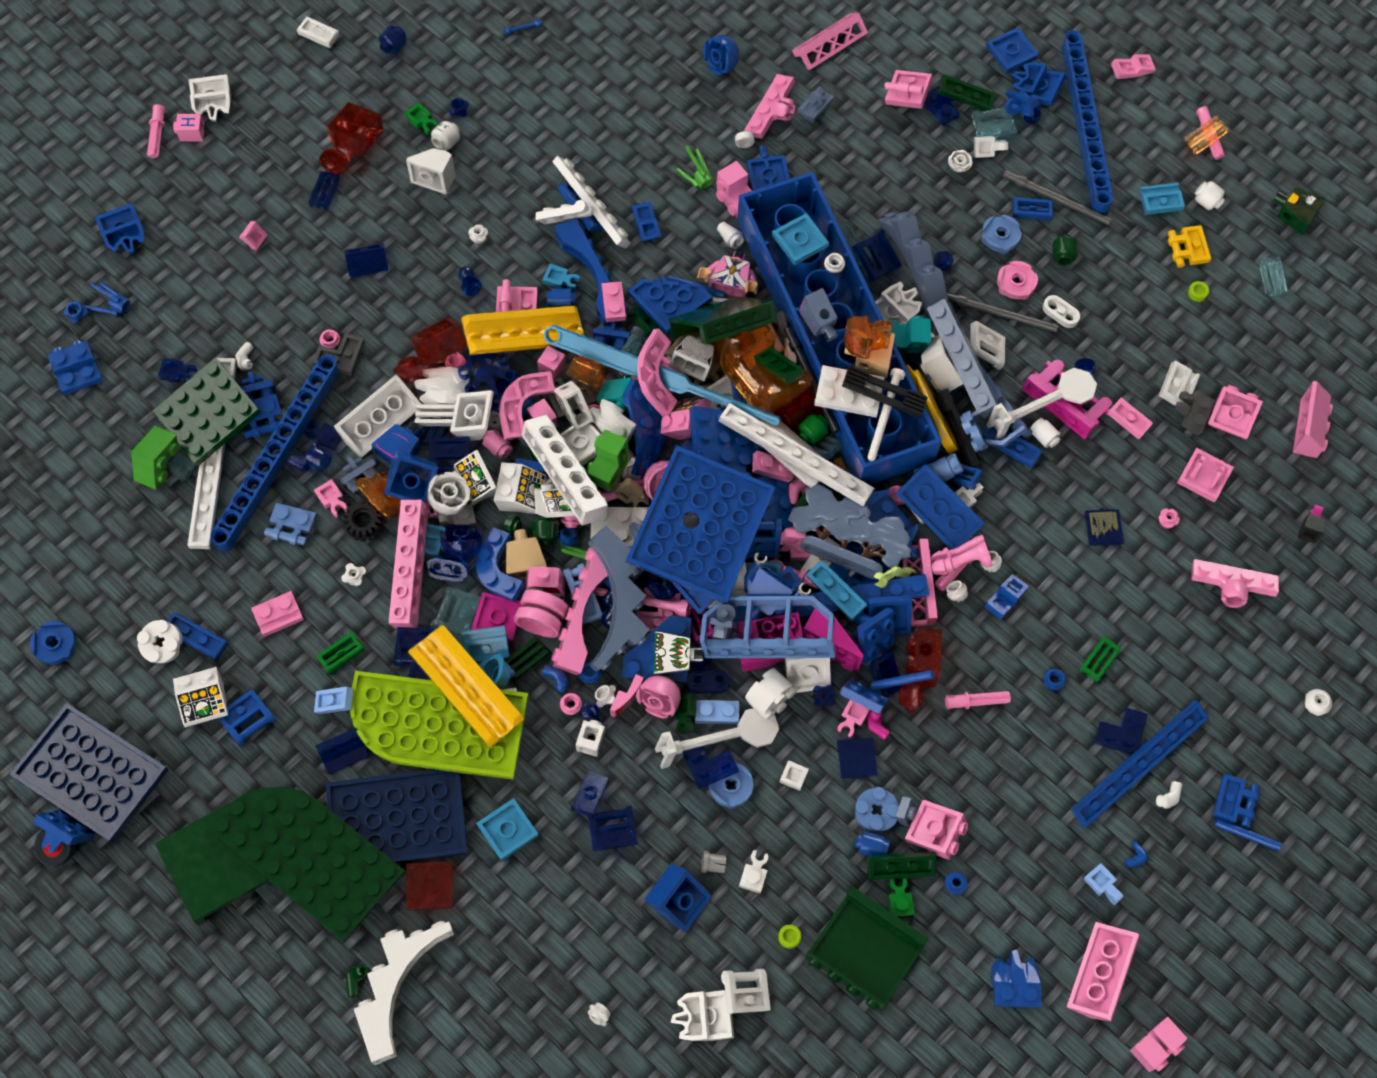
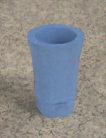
M955 453L947 458L945 456L927 464L944 483L964 471ZM921 467L914 468L915 473H916Z

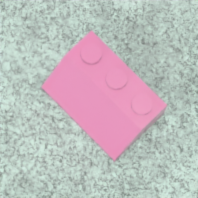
M1317 381L1311 383L1300 400L1293 453L1318 458L1322 451L1325 452L1328 440L1325 439V436L1330 428L1328 416L1331 415L1333 404H1330L1331 395Z

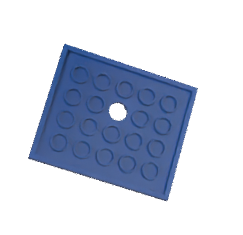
M692 406L689 409L694 453L749 476L751 475L746 472V467L748 465L753 466V453L760 451L770 454L760 445L719 422L718 420L724 410ZM758 474V480L775 486L761 521L780 519L782 522V533L785 529L793 527V522L788 520L792 509L789 498L790 482ZM757 530L756 533L772 535V530Z
M676 445L628 554L626 563L727 604L775 486ZM688 513L696 514L699 519L698 526L687 528L683 524V516Z

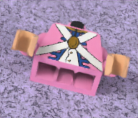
M736 250L733 257L724 255L720 261L714 262L708 268L701 267L699 269L698 279L705 278V282L709 280V287L724 291L726 295L746 297L748 291L757 294L758 282L755 273L750 269V262L744 260L745 253L740 250Z

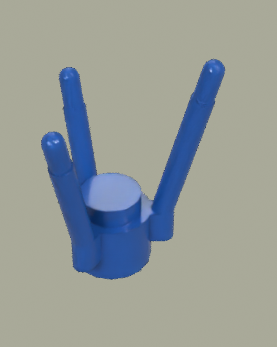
M100 282V286L103 288L93 283L91 284L92 288L110 298L108 306L111 309L81 305L83 308L109 313L114 316L127 312L130 306L128 298L123 297L103 282Z

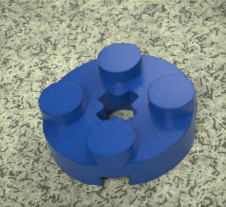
M59 621L46 622L40 626L41 628L37 632L33 633L30 640V648L40 662L55 665L72 658L76 648V636L64 623ZM56 638L58 644L55 647L48 645V643H51Z

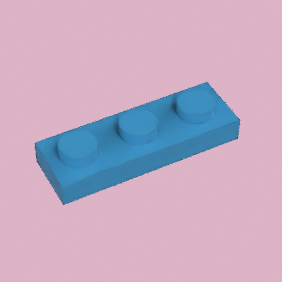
M822 560L806 574V577L851 621L867 607V604Z

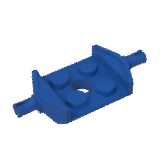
M888 489L872 492L865 503L871 511L869 520L874 523L884 517H900L904 524V529L910 537L908 547L911 549V558L914 560L920 554L912 546L911 542L919 526L917 524L915 526L912 525L889 497L888 493L890 491Z

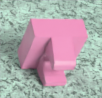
M250 221L239 238L249 245L251 249L257 250L267 234L257 222Z

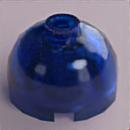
M466 524L447 526L446 531H440L441 549L446 556L456 562H466L475 557L481 550L482 531L475 527V530L469 529V525Z

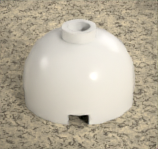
M445 472L443 475L434 476L430 481L427 492L429 504L435 511L443 515H454L461 512L467 505L471 493L470 488L466 484L467 481L459 474Z

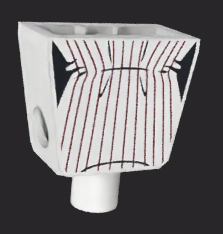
M687 336L674 350L669 366L705 381L711 366L714 347L710 344H702L701 337L696 339L692 336Z

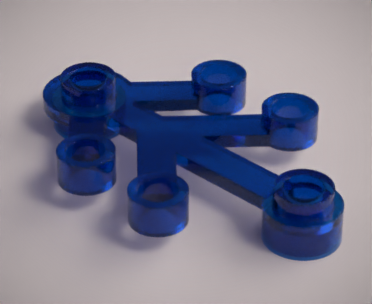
M467 347L469 357L465 365L458 369L460 379L467 380L470 378V371L476 361L479 368L471 383L465 386V393H470L468 392L470 388L475 389L473 392H478L477 389L484 377L488 390L494 392L491 409L499 412L500 402L495 403L494 400L501 399L502 394H499L492 375L505 380L508 384H512L516 380V373L511 369L504 371L489 365L485 358L496 361L500 366L504 367L510 362L509 356L504 352L499 354L470 355ZM504 357L506 361H500V359ZM463 371L468 372L466 375L461 374ZM513 375V378L508 379L507 376Z

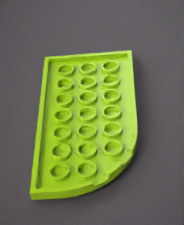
M355 671L350 714L357 734L373 753L389 762L405 766L514 780L524 721L489 748L432 680ZM500 689L525 720L529 694Z

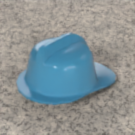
M495 654L478 664L499 689L504 688L508 684L509 679L515 675V671L511 669L510 665L504 661L500 654Z

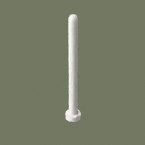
M899 368L891 369V383L899 386L900 380H903L905 377V372ZM887 392L888 397L895 398V393ZM886 404L883 405L867 456L869 461L876 459L892 408Z

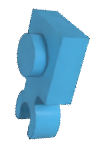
M549 264L542 281L543 284L558 289L565 285L567 288H571V291H576V285L571 282H580V276L577 274L568 275V269Z

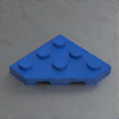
M643 279L628 290V295L666 335L671 332L668 318L703 308L713 300V296L700 283H691L690 285L679 284L676 281L651 282L649 279Z
M636 379L630 380L624 393L623 401L624 406L628 407L630 415L628 419L637 424L632 433L637 445L634 447L635 453L643 461L654 464L657 462L667 438L666 435L660 434L662 416L646 399L641 391L639 382Z
M669 616L647 635L648 638L641 645L637 644L624 655L622 678L634 679L635 675H639L646 680L649 677L656 676L654 675L655 632L690 638L692 618ZM688 671L660 674V676L671 678L674 682L687 683Z

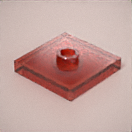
M452 861L406 864L407 911L453 908Z

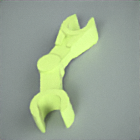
M892 567L885 573H876L874 578L879 579V581L874 585L884 588L893 577H909L912 572L916 573V570L910 567Z

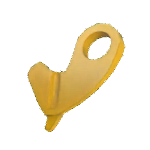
M907 364L906 368L918 393L928 397L925 408L948 454L960 450L950 426L934 399L936 394L931 384L919 370L913 371Z

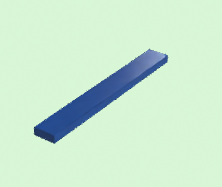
M1192 701L1070 809L1081 827L1086 828L1209 719L1199 701Z

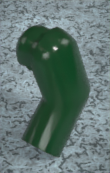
M365 964L355 965L346 975L348 998L359 996L358 984L368 973V968Z

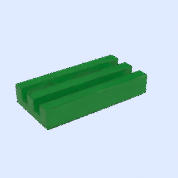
M353 632L316 655V658L329 675L365 651V649ZM349 641H354L345 648L336 652V654L328 658L326 661H324V658L332 654L334 651H336Z
M1103 636L1079 671L1085 672L1087 677H1092L1093 681L1097 683L1122 648ZM1104 643L1108 646L1091 669L1087 668ZM1113 648L1115 651L1097 675L1094 671L1110 649Z

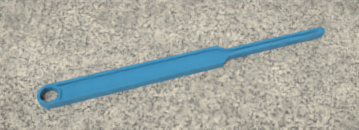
M552 325L544 331V338L549 344L638 378L637 356L557 325ZM550 329H555L558 332L559 338L557 341L550 339ZM659 365L660 379L668 390L678 394L688 391L726 407L731 403L749 415L773 425H778L781 422V418L777 415L693 384L687 375Z

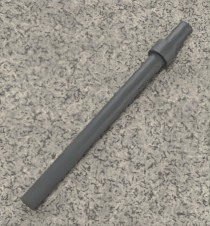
M1007 170L1003 174L1004 178L1016 183V186L1030 189L1109 226L1112 218L1027 180L1028 178L1023 175L1018 176Z
M947 293L948 301L955 303V306L969 307L1051 332H1057L1058 325L970 300L964 295L959 294L957 296Z

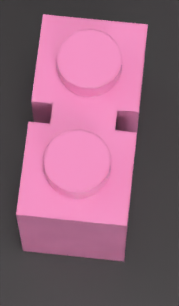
M1166 1017L1147 1036H1144L1132 1047L1130 1052L1148 1072L1154 1069L1159 1072L1169 1063L1166 1058L1171 1053L1176 1056L1185 1048L1183 1043L1188 1038L1169 1017Z

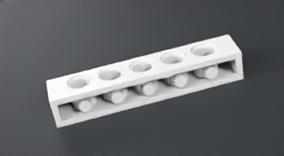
M547 415L526 420L521 434L580 524L586 525L604 519L608 506L606 499L601 496L595 483L590 480L585 468L580 465L574 452L569 449L564 437H561L557 431L555 424L550 421Z

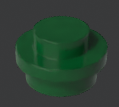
M517 515L508 516L504 522V531L510 533L511 536H514V532L522 527L520 517Z

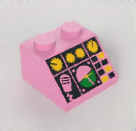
M699 396L678 401L669 416L662 417L660 434L677 440L692 438L689 409L692 406L710 408L711 400Z

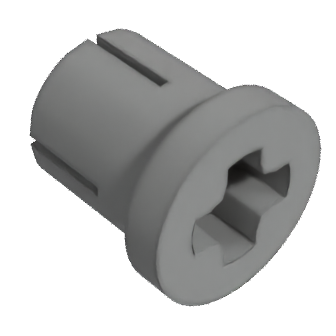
M704 850L701 860V873H724L726 865L722 864H726V855L711 854L709 851Z

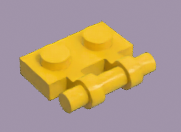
M1201 225L1184 227L1181 230V235H1176L1175 230L1168 232V244L1172 247L1173 261L1176 262L1178 268L1185 266L1184 259H1189L1190 265L1210 263L1211 255ZM1179 244H1184L1186 250H1181Z

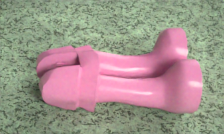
M983 535L976 536L952 550H948L946 547L943 551H938L930 557L932 571L935 575L954 572L956 568L975 560H979L986 568L993 566Z

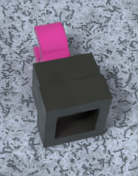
M1315 504L1310 514L1308 513L1299 530V538L1314 543L1319 540L1324 532L1326 519L1320 518L1323 510L1322 506Z

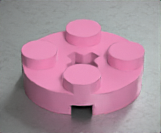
M1022 261L1010 262L1009 265L1003 266L999 271L997 277L999 293L1012 299L1026 300L1035 291L1038 276L1031 270L1032 267ZM1018 277L1021 283H1015L1013 280Z

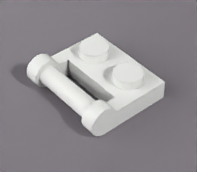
M978 321L971 323L970 344L976 356L991 363L993 368L997 370L1002 369L1005 364V337ZM980 346H981L982 348L988 350L989 352L995 354V356H993V355L989 354L988 352L982 350V349L980 348Z
M755 969L754 972L733 973L730 970L722 972L721 980L725 985L728 1014L771 1010L767 974L764 969ZM755 981L757 987L736 989L735 982Z

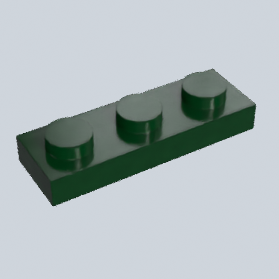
M946 74L940 79L938 94L988 113L992 110L995 97L994 92Z
M772 347L754 356L755 362L786 385L794 383L804 376L803 369Z
M934 852L868 856L867 877L869 880L935 876L936 854Z

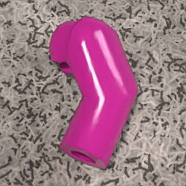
M871 710L867 716L868 727L880 738L886 740L891 731L882 725V712L878 714Z

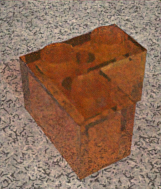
M574 356L566 375L589 386L598 388L605 380L606 375L604 373L608 366L582 356L580 358Z

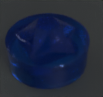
M1082 358L1075 362L1076 369L1087 371L1090 374H1093L1096 370L1095 362L1092 359Z

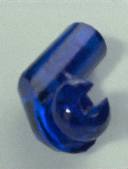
M649 579L645 583L646 588L658 600L670 599L676 595L674 586H659L654 579Z

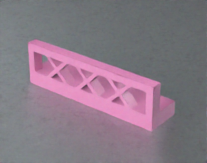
M850 13L794 48L792 52L795 57L801 56L807 70H811L866 35L868 31L860 14ZM855 23L858 24L861 31L856 35L851 33ZM840 33L846 34L842 44L837 43L838 34ZM825 42L831 43L830 52L828 53L822 52ZM811 51L817 53L816 59L812 63H810L807 56Z
M919 539L918 545H912L920 554L918 559L913 563L908 558H902V567L910 565V568L915 569L920 575L926 574L930 596L923 597L919 602L912 599L915 607H912L911 627L935 625L938 618L928 539ZM917 608L925 613L926 620H914L913 613Z

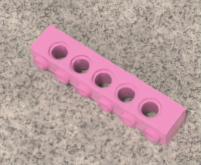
M401 500L389 624L396 630H417L429 515V507L422 500Z

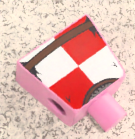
M529 567L526 575L525 591L530 589L540 590L565 600L566 578L560 568Z

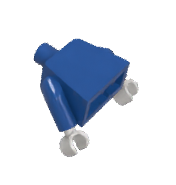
M759 552L755 554L754 563L751 564L744 576L746 596L809 595L811 589L806 593L801 590L805 583H801L796 588L765 566L767 556L763 561L757 560ZM753 606L752 618L759 619L763 612L769 616L773 613L782 614L785 612L786 606Z

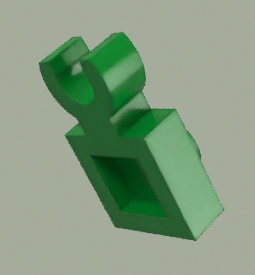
M419 102L404 113L405 118L417 129L422 126L426 135L431 134L428 127L435 128L438 126L437 122L432 119V114Z
M902 878V886L897 887L894 879H891L889 886L894 894H889L888 896L890 912L898 918L914 917L912 892L905 893L907 879Z

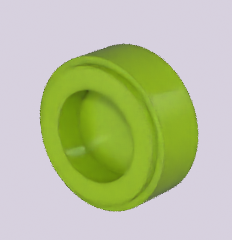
M1201 281L1193 282L1188 289V296L1196 302L1204 301L1209 294V287Z
M794 925L783 926L778 934V941L781 946L786 949H793L799 945L801 940L800 930Z

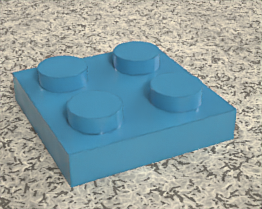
M807 213L772 231V236L794 265L829 246V242Z
M514 798L476 823L501 861L539 836Z

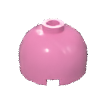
M656 675L649 677L641 684L637 690L636 698L640 705L643 702L647 706L645 710L656 717L667 718L669 715L672 717L677 711L681 701V693L671 678Z

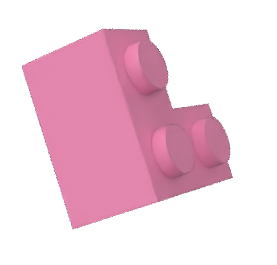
M735 161L717 172L716 196L720 202H724L729 213L737 218L739 195L752 190L747 185V172Z

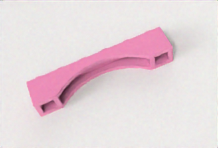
M591 547L588 548L585 555L587 560L586 567H582L578 579L581 580L579 588L576 587L572 594L573 606L568 608L565 620H568L566 627L561 629L558 640L561 641L559 648H555L551 659L554 661V668L574 675L581 674L588 654L582 634V617L585 605L595 587L607 577V572L602 562Z

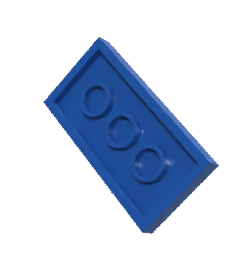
M926 464L895 493L951 550L966 543L985 524Z

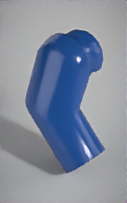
M546 665L542 675L554 679L556 691L565 692L567 686H569V680L562 670Z

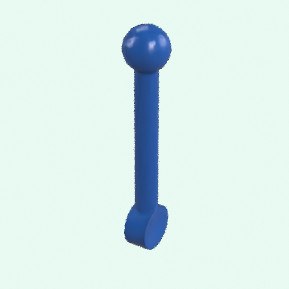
M536 19L533 23L514 28L507 27L504 32L509 35L513 31L532 26L541 27L542 21Z

